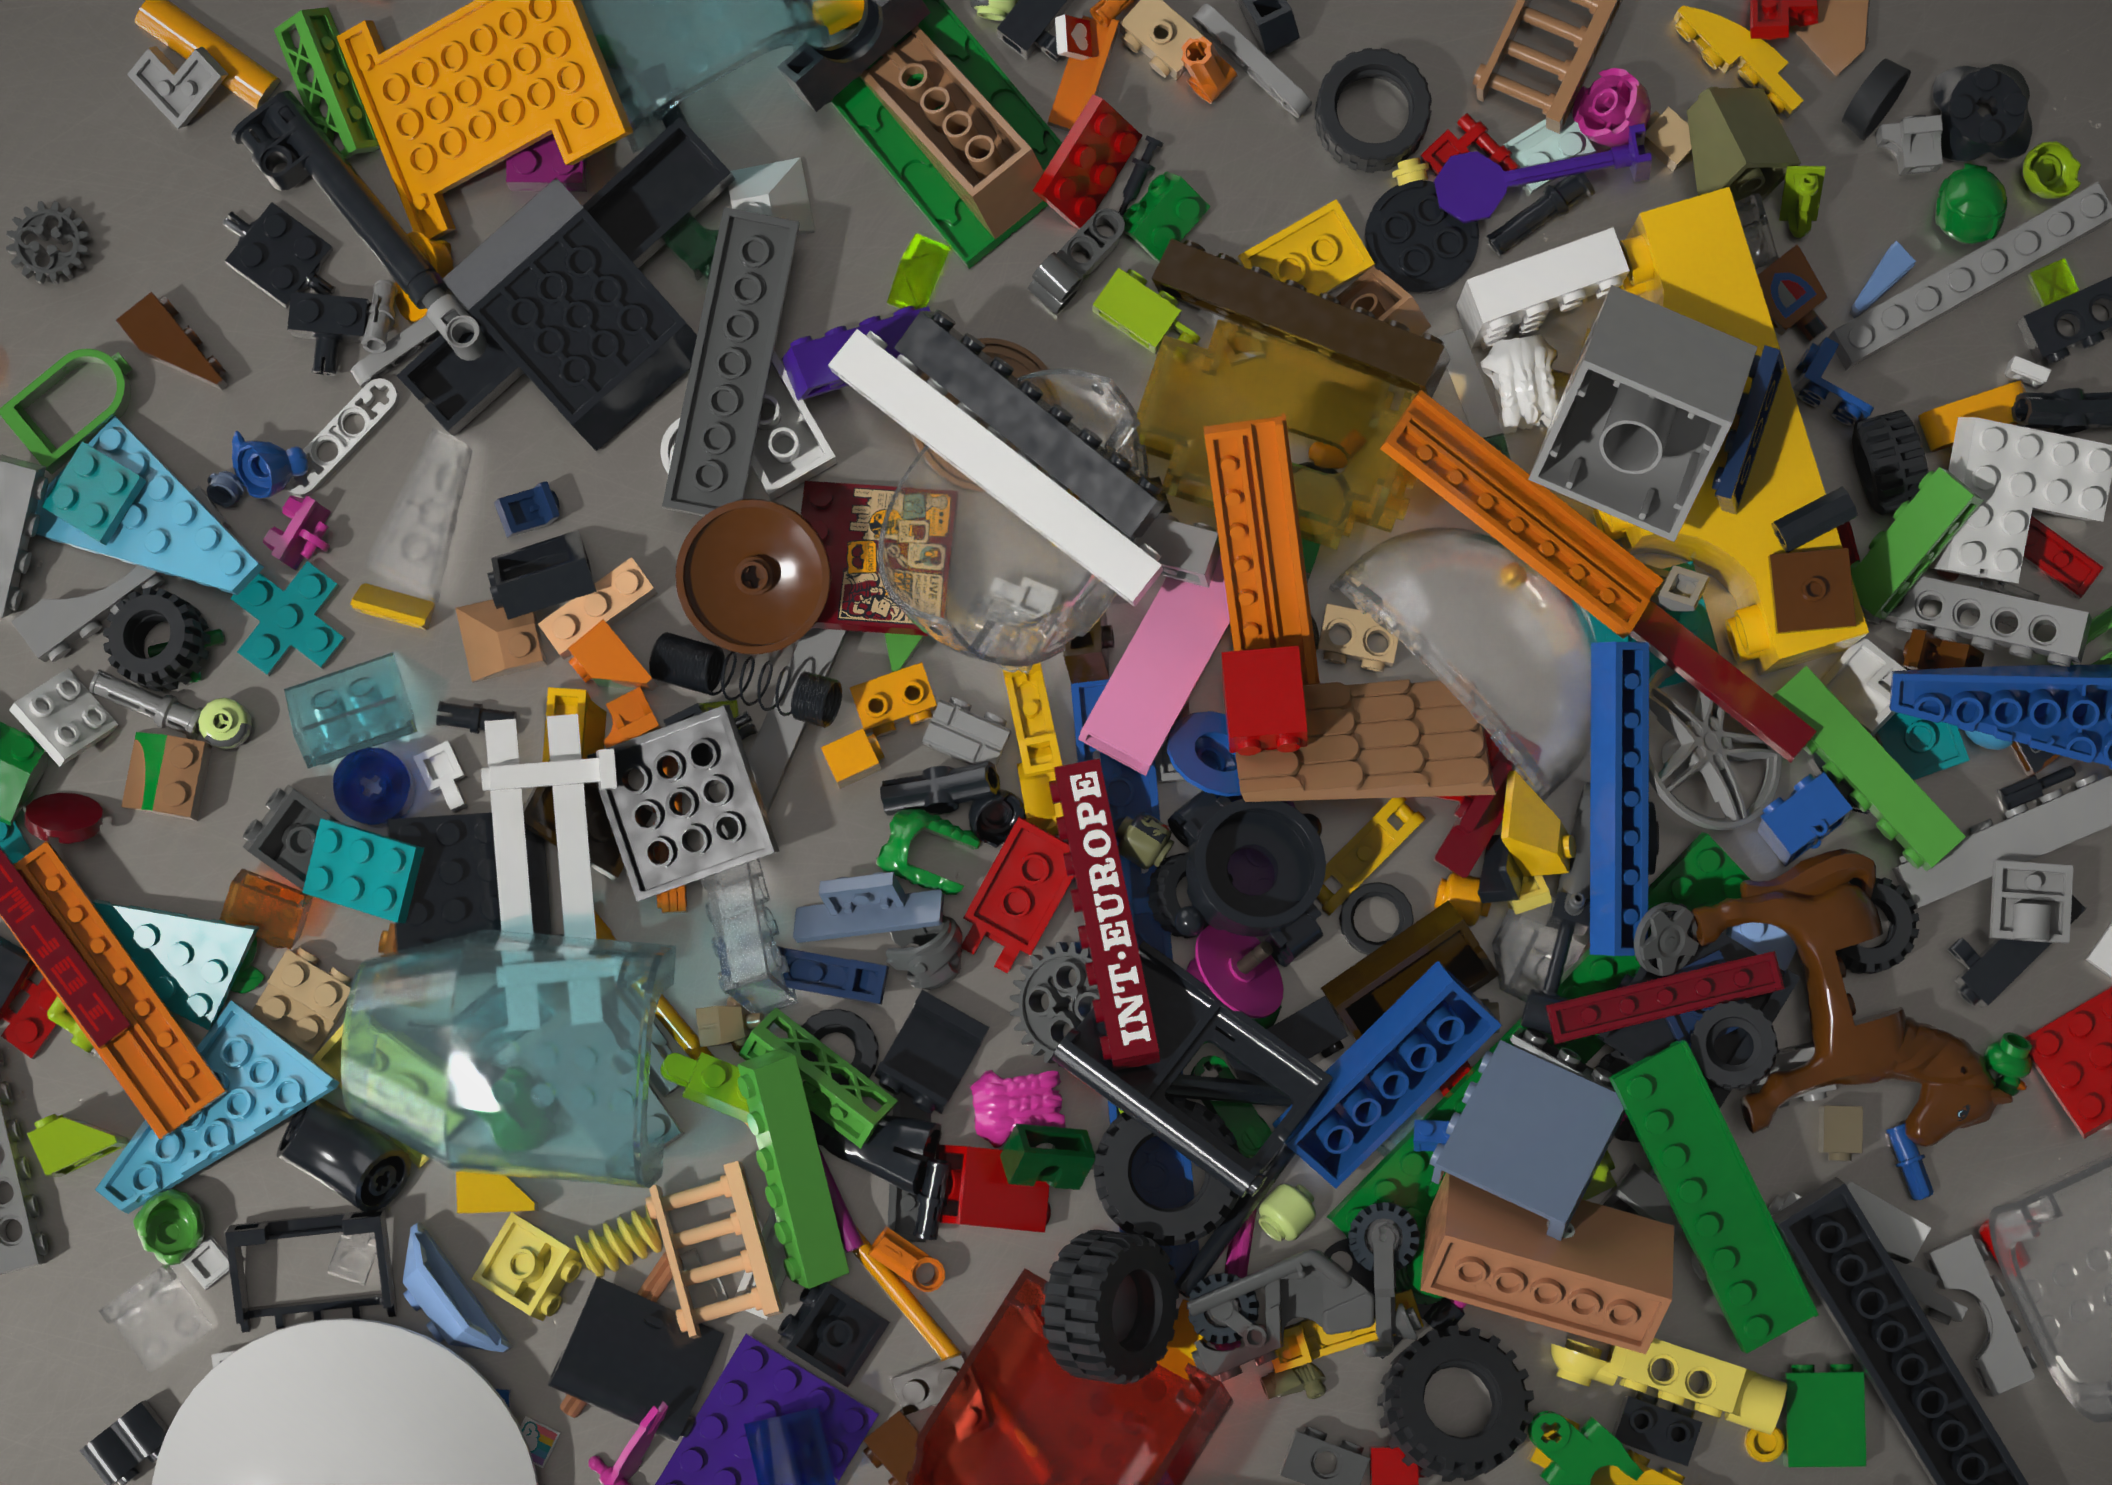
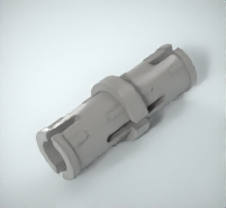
M389 280L375 282L371 305L367 309V324L364 338L362 339V347L370 353H382L385 351L389 328L395 322L396 314L393 308L398 289L397 285Z

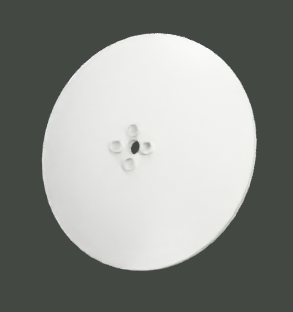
M336 1318L302 1322L275 1330L241 1347L213 1368L193 1389L172 1421L157 1458L152 1485H538V1480L528 1443L516 1418L489 1381L470 1363L444 1345L404 1327L374 1320Z

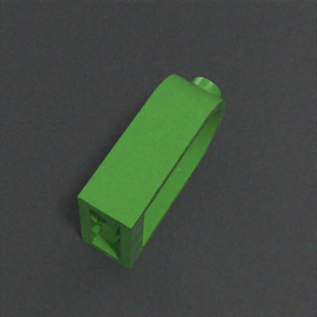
M95 349L75 350L62 357L0 408V416L42 466H46V471L53 474L71 460L81 442L88 444L114 416L120 419L124 415L131 399V385L127 374L133 369L119 352L110 357L106 353ZM101 363L109 366L113 370L117 381V391L113 402L104 412L57 449L25 409L80 365Z

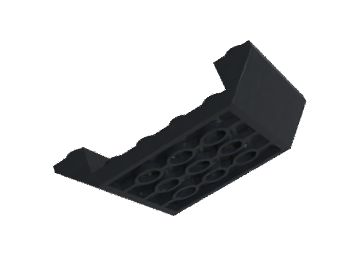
M557 177L443 278L447 287L595 451L601 448L691 367L697 334Z

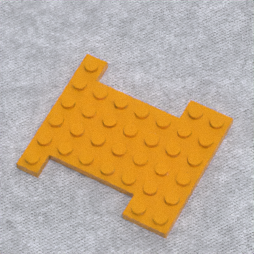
M474 0L386 51L373 20H364L336 36L413 231L422 232L429 240H436L456 229L442 195L443 193L543 138L553 134L565 165H574L633 133L581 0Z

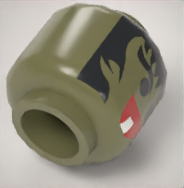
M1146 812L1139 813L1134 819L1126 816L1115 833V836L1120 838L1118 844L1119 854L1144 870L1151 868L1153 865L1159 867L1175 843L1170 839L1172 832L1169 826Z

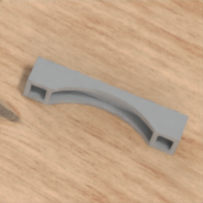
M199 485L191 490L192 494L227 529L231 528L205 490ZM137 565L122 579L105 589L81 597L41 599L11 622L38 659L43 662H47L49 659L55 662L70 652L71 648L69 645L80 637L87 639L97 633L102 628L100 622L106 619L110 612L113 614L117 613L119 609L116 604L121 599L128 602L130 600L128 594L134 591L141 593L144 588L156 590L164 583L165 580L162 577L166 574Z

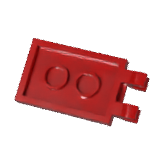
M1019 816L963 919L971 922L973 925L962 943V949L974 955L985 936L1004 946L994 967L1007 974L1015 963L1020 951L1031 956L1075 875L1067 876L1063 854L1070 852L1069 844Z

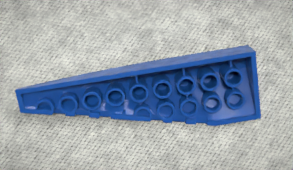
M2018 665L1892 671L1889 706L1891 711L1936 723H1948L1962 730L1982 732L1993 735L1996 739L2008 742L2016 741L2027 744L2034 749L2087 763L2095 762L2107 765L2112 769V665H2070V667L2059 665Z

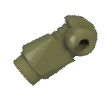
M1311 1362L1307 1363L1306 1366L1288 1369L1279 1373H1275L1273 1369V1372L1260 1378L1263 1391L1268 1400L1302 1392L1303 1390L1306 1391L1308 1398L1317 1399L1326 1392V1386L1323 1384L1326 1377Z

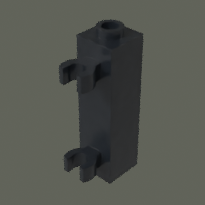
M1019 0L997 27V37L1026 60L1038 47L1048 57L1058 62L1062 55L1057 54L1056 37L1049 34V31L1055 25V17L1062 16L1074 0Z
M2073 895L2071 924L2086 910ZM1964 938L1958 939L1947 949L1966 967L1955 979L1961 986L1957 990L1958 993L1973 1007L1977 1003L1981 1008L1988 1006L2052 943L1996 939L1978 955Z

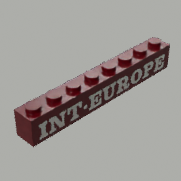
M1100 758L1054 767L1056 780L1049 781L1052 803L1061 804L1063 816L1056 817L1060 840L1068 839L1070 852L1063 854L1067 876L1075 875L1077 889L1070 890L1074 913L1082 912L1085 924L1077 926L1081 948H1089L1092 962L1085 963L1089 986L1097 985L1099 999L1092 1000L1096 1023L1104 1022L1107 1036L1100 1037L1104 1060L1112 1059L1114 1071L1160 1062L1159 1048Z

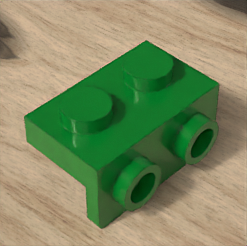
M1167 171L1157 176L1150 183L1148 192L1139 203L1133 204L1126 210L1123 216L1125 223L1123 233L1131 236L1156 262H1160L1170 240L1174 239L1181 242L1211 206L1181 176Z

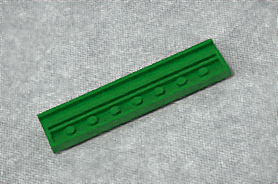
M1684 1040L1675 1041L1670 1044V1047L1653 1056L1649 1055L1609 1077L1741 1351L1748 1354L1810 1318L1819 1316L1688 1043Z

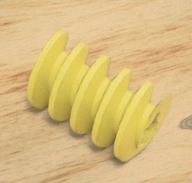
M646 1205V1217L642 1218L635 1210H632V1223L630 1224L621 1216L617 1217L616 1230H613L606 1222L603 1223V1236H599L592 1228L589 1229V1242L587 1243L578 1234L575 1235L576 1244L589 1271L592 1270L596 1276L602 1278L605 1276L604 1264L613 1272L619 1270V1258L629 1266L633 1264V1252L641 1259L648 1257V1245L656 1253L662 1251L660 1232L655 1220H651Z

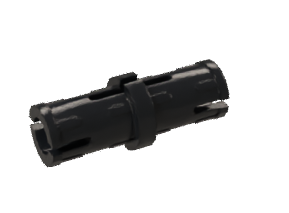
M440 701L437 711L452 713L453 717L437 715L436 725L470 729V733L479 734L480 730L485 731L484 721L516 719L517 713L516 711L485 709L483 704L474 703L473 707Z
M928 1158L922 1191L918 1192L916 1200L919 1202V1208L913 1235L921 1239L937 1240L942 1209L947 1206L948 1201L945 1193L952 1163L941 1159Z

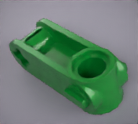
M1213 1055L1200 1059L1190 1074L1201 1076L1206 1068L1208 1071L1215 1069L1218 1073L1217 1078L1236 1079L1226 1062L1222 1058ZM1201 1099L1203 1104L1210 1111L1217 1114L1225 1122L1229 1130L1233 1132L1239 1151L1246 1158L1254 1157L1272 1134L1271 1129L1252 1104Z

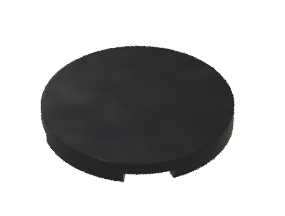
M1419 180L1402 186L1396 185L1377 200L1369 214L1364 236L1365 248L1375 263V269L1381 270L1408 293H1436L1454 285L1471 267L1479 243L1478 222L1463 223L1439 208L1435 185L1432 181Z

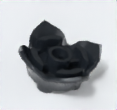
M1992 64L1983 68L1958 66L1936 77L1932 95L1934 103L1941 110L1943 129L1941 134L1942 158L1951 161L1967 162L1975 160L1985 153H1991L2000 159H2011L2026 153L2033 131L2032 120L2028 112L2030 92L2024 76L2018 70L2003 64ZM1976 103H1988L1992 107L1991 111L1994 115L1986 114L1982 117L1977 112L1980 106Z

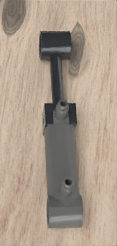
M1585 782L1580 795L1571 834L1575 839L1576 854L1574 858L1570 859L1569 873L1561 874L1556 895L1552 901L1546 923L1547 927L1558 929L1543 990L1530 989L1520 1026L1552 1034L1545 1006L1569 1000L1561 997L1558 994L1572 937L1573 934L1583 937L1590 924V783Z

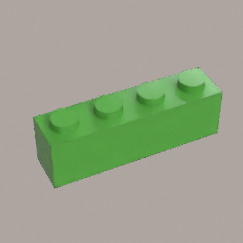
M1941 467L1925 475L1919 483L1918 488L1920 491L1911 502L1909 500L1905 501L1896 510L1893 516L1895 521L1886 532L1883 530L1872 539L1869 544L1870 551L1863 560H1857L1850 566L1851 576L1860 605L1875 617L1883 620L1887 618L1984 501L1952 473Z

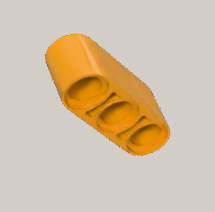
M2023 381L2012 382L1918 415L1930 452L1953 446L1958 417H1977L2017 425L2018 423L2013 421L2011 408L2015 403L2016 396L2026 392Z

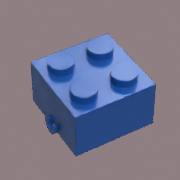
M1824 772L1816 778L1809 774L1793 787L1794 791L1789 799L1784 801L1779 797L1762 810L1764 813L1760 816L1762 820L1757 831L1785 867L1810 848H1818L1823 838L1847 821L1853 809Z

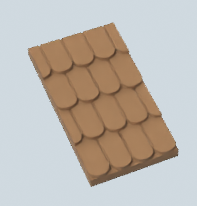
M1410 679L1353 685H1344L1341 682L1303 685L1307 721V747H1300L1297 751L1287 753L1273 749L1261 750L1260 753L1251 756L1240 755L1238 752L1235 754L1240 791L1245 802L1496 795L1477 690L1473 681L1468 682L1465 679L1411 683Z

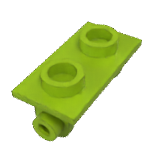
M1787 166L1779 221H1788L1789 230L1795 237H1804L1811 231L1812 221H1817L1826 170L1825 166Z

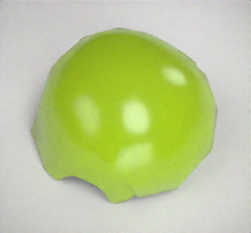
M2057 141L2042 142L2026 155L2023 163V178L2029 190L2044 199H2060L2068 196L2081 185V182L2078 181L2081 163L2073 157L2069 148Z

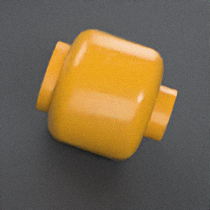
M1452 872L1447 879L1441 878L1434 908H1438L1446 901H1449L1465 920L1466 924L1472 927L1478 922L1480 916H1488L1491 903L1481 902L1478 895L1479 877L1468 875V877L1462 878Z

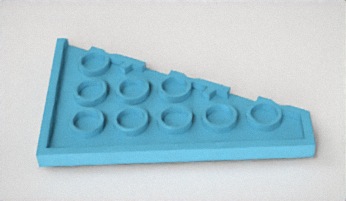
M116 416L87 445L147 481L108 544L105 546L41 507L64 469L48 484L43 500H38L35 514L40 516V521L35 535L45 537L51 541L69 544L78 549L99 555L103 554L120 559L126 563L137 564L153 571L188 579L198 584L215 587L238 595L264 568Z
M231 1000L197 1047L200 1054L228 1092L163 1140L158 1138L145 1120L95 1190L119 1210L129 1214L144 1205L146 1201L158 1192L169 1190L333 1091L340 1082L242 1006Z

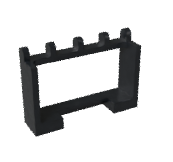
M385 1209L375 1212L358 1211L230 1225L225 1232L236 1324H240L242 1333L251 1331V1318L275 1316L276 1328L281 1329L285 1328V1314L313 1311L315 1321L324 1319L323 1310L352 1307L353 1318L362 1319L361 1306L383 1305V1309L386 1308L388 1317H397ZM339 1232H343V1236L374 1232L381 1294L257 1307L248 1306L241 1246L266 1244L268 1240Z

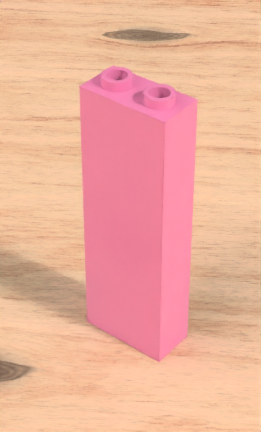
M1221 554L1209 588L1166 577L1080 732L1078 740L1145 776L1230 625Z

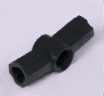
M2081 388L2062 389L2052 393L2023 392L2015 398V403L2011 408L2012 418L2021 427L2054 428V433L2072 434L2088 428L2112 427V392L2084 393V390Z
M990 761L959 768L934 766L925 769L922 775L882 781V786L880 787L881 801L887 816L895 815L897 811L908 809L925 810L933 814H945L956 811L960 803L997 795V791L1000 789V779L995 765Z

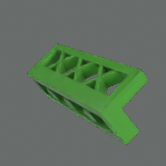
M329 8L300 10L273 30L305 109L332 142L334 133H339L344 149L340 152L346 159L355 154L375 152L380 146L336 36L339 33ZM294 28H297L300 36L299 49L294 46L289 34ZM307 62L311 64L314 71L313 83L308 81L305 74ZM321 97L325 99L328 106L327 117L322 116L319 109Z
M776 1007L751 1031L739 1053V1056L746 1061L777 1049L795 1054L809 1110L860 1149L869 1141L877 1125L898 1102V1100ZM775 1023L787 1033L788 1038H778L768 1028ZM800 1050H810L818 1057L819 1062L808 1061L801 1055ZM831 1073L841 1074L848 1079L849 1085H839L832 1079ZM862 1097H871L882 1107L875 1112L863 1103Z

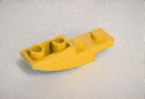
M1684 5L1677 10L1673 18L1677 23L1675 25L1676 30L1686 41L1691 42L1693 40L1703 50L1701 56L1710 67L1715 70L1719 67L1726 73L1737 64L1740 68L1738 73L1741 78L1751 87L1756 85L1759 89H1764L1775 113L1778 115L1782 112L1789 118L1800 108L1804 100L1780 76L1789 62L1762 39H1751L1749 30L1720 15Z

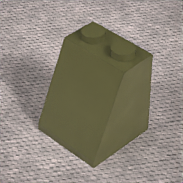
M1710 87L1702 91L1698 95V100L1687 110L1698 196L1730 187L1736 208H1756L1785 179L1787 166H1799L1801 164L1764 89Z

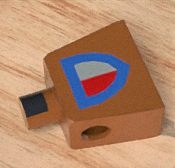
M1796 244L1757 276L1774 330L1782 336L1797 325L1811 342L1828 328L1814 311L1825 302L1827 295L1801 248Z

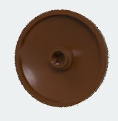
M755 498L742 499L724 504L712 510L690 530L681 546L677 559L676 588L681 606L687 618L705 638L733 652L764 654L793 644L815 625L829 598L831 565L826 547L820 535L801 514L775 501Z

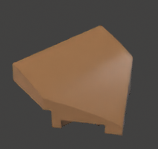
M1818 0V24L1802 27L1794 25L1790 27L1823 63L1838 76L1866 50V44L1869 42L1868 16L1870 0Z

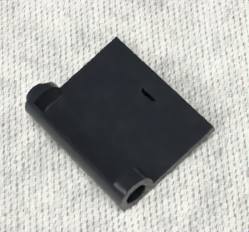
M597 1276L567 1346L562 1351L552 1371L548 1386L637 1426H640L641 1421L654 1405L659 1408L662 1401H664L669 1407L664 1420L661 1421L655 1434L676 1443L680 1436L687 1438L694 1424L695 1417L690 1415L724 1333L700 1323L698 1325L702 1337L690 1338L688 1331L681 1332L675 1311Z

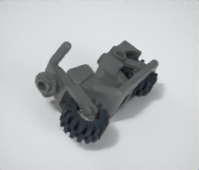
M1385 1202L1369 1205L1362 1209L1353 1219L1348 1235L1349 1247L1358 1263L1362 1264L1366 1269L1374 1271L1375 1295L1327 1254L1317 1249L1305 1250L1244 1278L1231 1273H1219L1202 1279L1190 1293V1300L1187 1302L1188 1318L1194 1326V1330L1209 1342L1226 1344L1243 1338L1246 1346L1235 1350H1217L1209 1347L1203 1339L1194 1342L1197 1350L1192 1352V1356L1200 1374L1207 1372L1209 1378L1219 1375L1221 1382L1242 1374L1240 1365L1255 1360L1258 1367L1278 1358L1276 1350L1283 1347L1285 1342L1284 1328L1289 1321L1298 1317L1315 1321L1329 1335L1369 1328L1376 1321L1378 1339L1367 1342L1363 1346V1353L1367 1357L1390 1355L1394 1350L1393 1334L1407 1339H1418L1416 1331L1421 1329L1422 1326L1413 1306L1406 1309L1404 1304L1400 1303L1396 1311V1271L1404 1268L1413 1260L1420 1245V1231L1415 1219L1405 1208ZM1265 1287L1266 1326L1256 1324L1259 1317L1258 1308L1260 1306L1255 1290Z

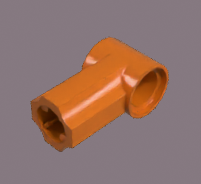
M1204 36L1198 39L1190 38L1181 47L1183 50L1181 60L1191 75L1187 82L1201 98L1212 104L1238 75L1232 66L1219 56L1212 42Z
M886 1226L871 1245L868 1255L909 1282L913 1287L924 1292H932L943 1284L945 1279L943 1265ZM924 1263H931L934 1268L933 1278L927 1283H919L916 1278L918 1267Z

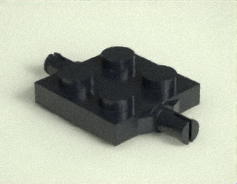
M273 202L251 224L245 222L234 214L233 211L228 214L229 219L225 218L223 225L240 236L237 246L225 259L226 265L286 309L289 307L291 291L303 292L310 287L318 294L330 295V293H334L336 287L319 276L321 266L332 253L333 247Z

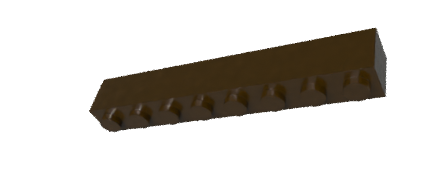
M1171 239L1151 278L1158 292L1163 290L1177 300L1414 394L1422 390L1432 398L1451 360L1444 342L1433 335L1425 333L1422 337L1409 332L1410 329L1400 322L1389 320L1388 323L1375 319L1373 313L1362 307L1355 306L1352 310L1342 306L1338 299L1329 294L1320 293L1317 296L1306 292L1307 289L1303 285L1293 280H1286L1283 283L1273 279L1272 274L1260 267L1253 266L1250 270L1240 266L1239 262L1229 255L1218 253L1217 256L1205 252L1201 245L1191 240H1185L1184 243Z

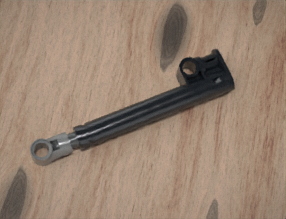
M283 91L278 93L237 124L231 134L232 139L235 143L244 144L252 154V161L267 178L271 186L281 191L289 190L311 175L402 290L409 295L418 309H427L426 316L452 347L456 355L467 361L481 357L486 350L487 339L477 321L470 316L453 294H446L448 287L441 275L436 272V269L293 92ZM287 163L283 171L273 173V169L278 164ZM468 332L474 333L471 341L463 344L458 343L459 338L463 334Z

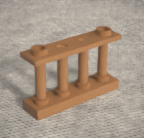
M1517 0L1487 65L1481 63L1474 76L1473 85H1476L1477 99L1484 102L1490 88H1493L1543 109L1542 114L1546 115V128L1560 134L1623 0H1569L1590 9L1589 13L1593 14L1589 26L1582 25L1581 28L1530 8L1529 5L1532 0ZM1524 21L1574 42V47L1578 49L1573 60L1566 59L1564 62L1514 41L1513 39L1521 22ZM1506 54L1557 75L1558 80L1562 81L1557 94L1551 92L1547 95L1497 74Z

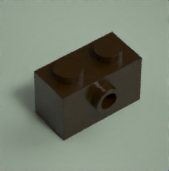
M1100 590L1062 595L1063 657L1071 684L1109 679L1108 648H1114L1115 641L1112 625H1107V616Z

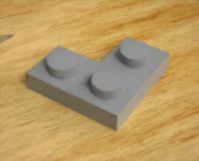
M154 46L145 51L127 75L179 129L187 126L228 76V73L204 47L195 49L178 70L157 46Z

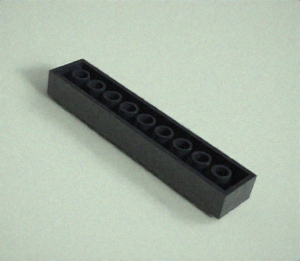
M1835 1177L1773 1215L1772 1218L1781 1237L1932 1484L2029 1485L1846 1184Z

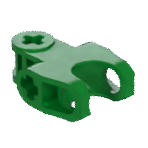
M1545 1410L1535 1414L1533 1421L1528 1424L1527 1432L1529 1439L1541 1452L1552 1460L1539 1475L1549 1485H1590L1595 1471L1607 1465L1618 1467L1627 1476L1636 1481L1644 1473L1631 1459L1622 1443L1593 1417H1590L1577 1430L1564 1417L1553 1411ZM1542 1424H1557L1554 1428L1557 1434L1555 1439L1552 1440L1548 1437L1544 1440L1541 1439L1544 1435L1541 1429Z

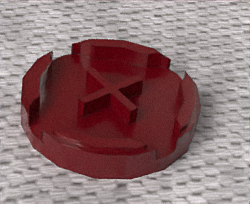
M76 793L44 795L34 799L26 807V828L30 834L44 841H49L50 836L59 838V843L81 842L94 837L100 831V825H103V809L100 804L88 796Z

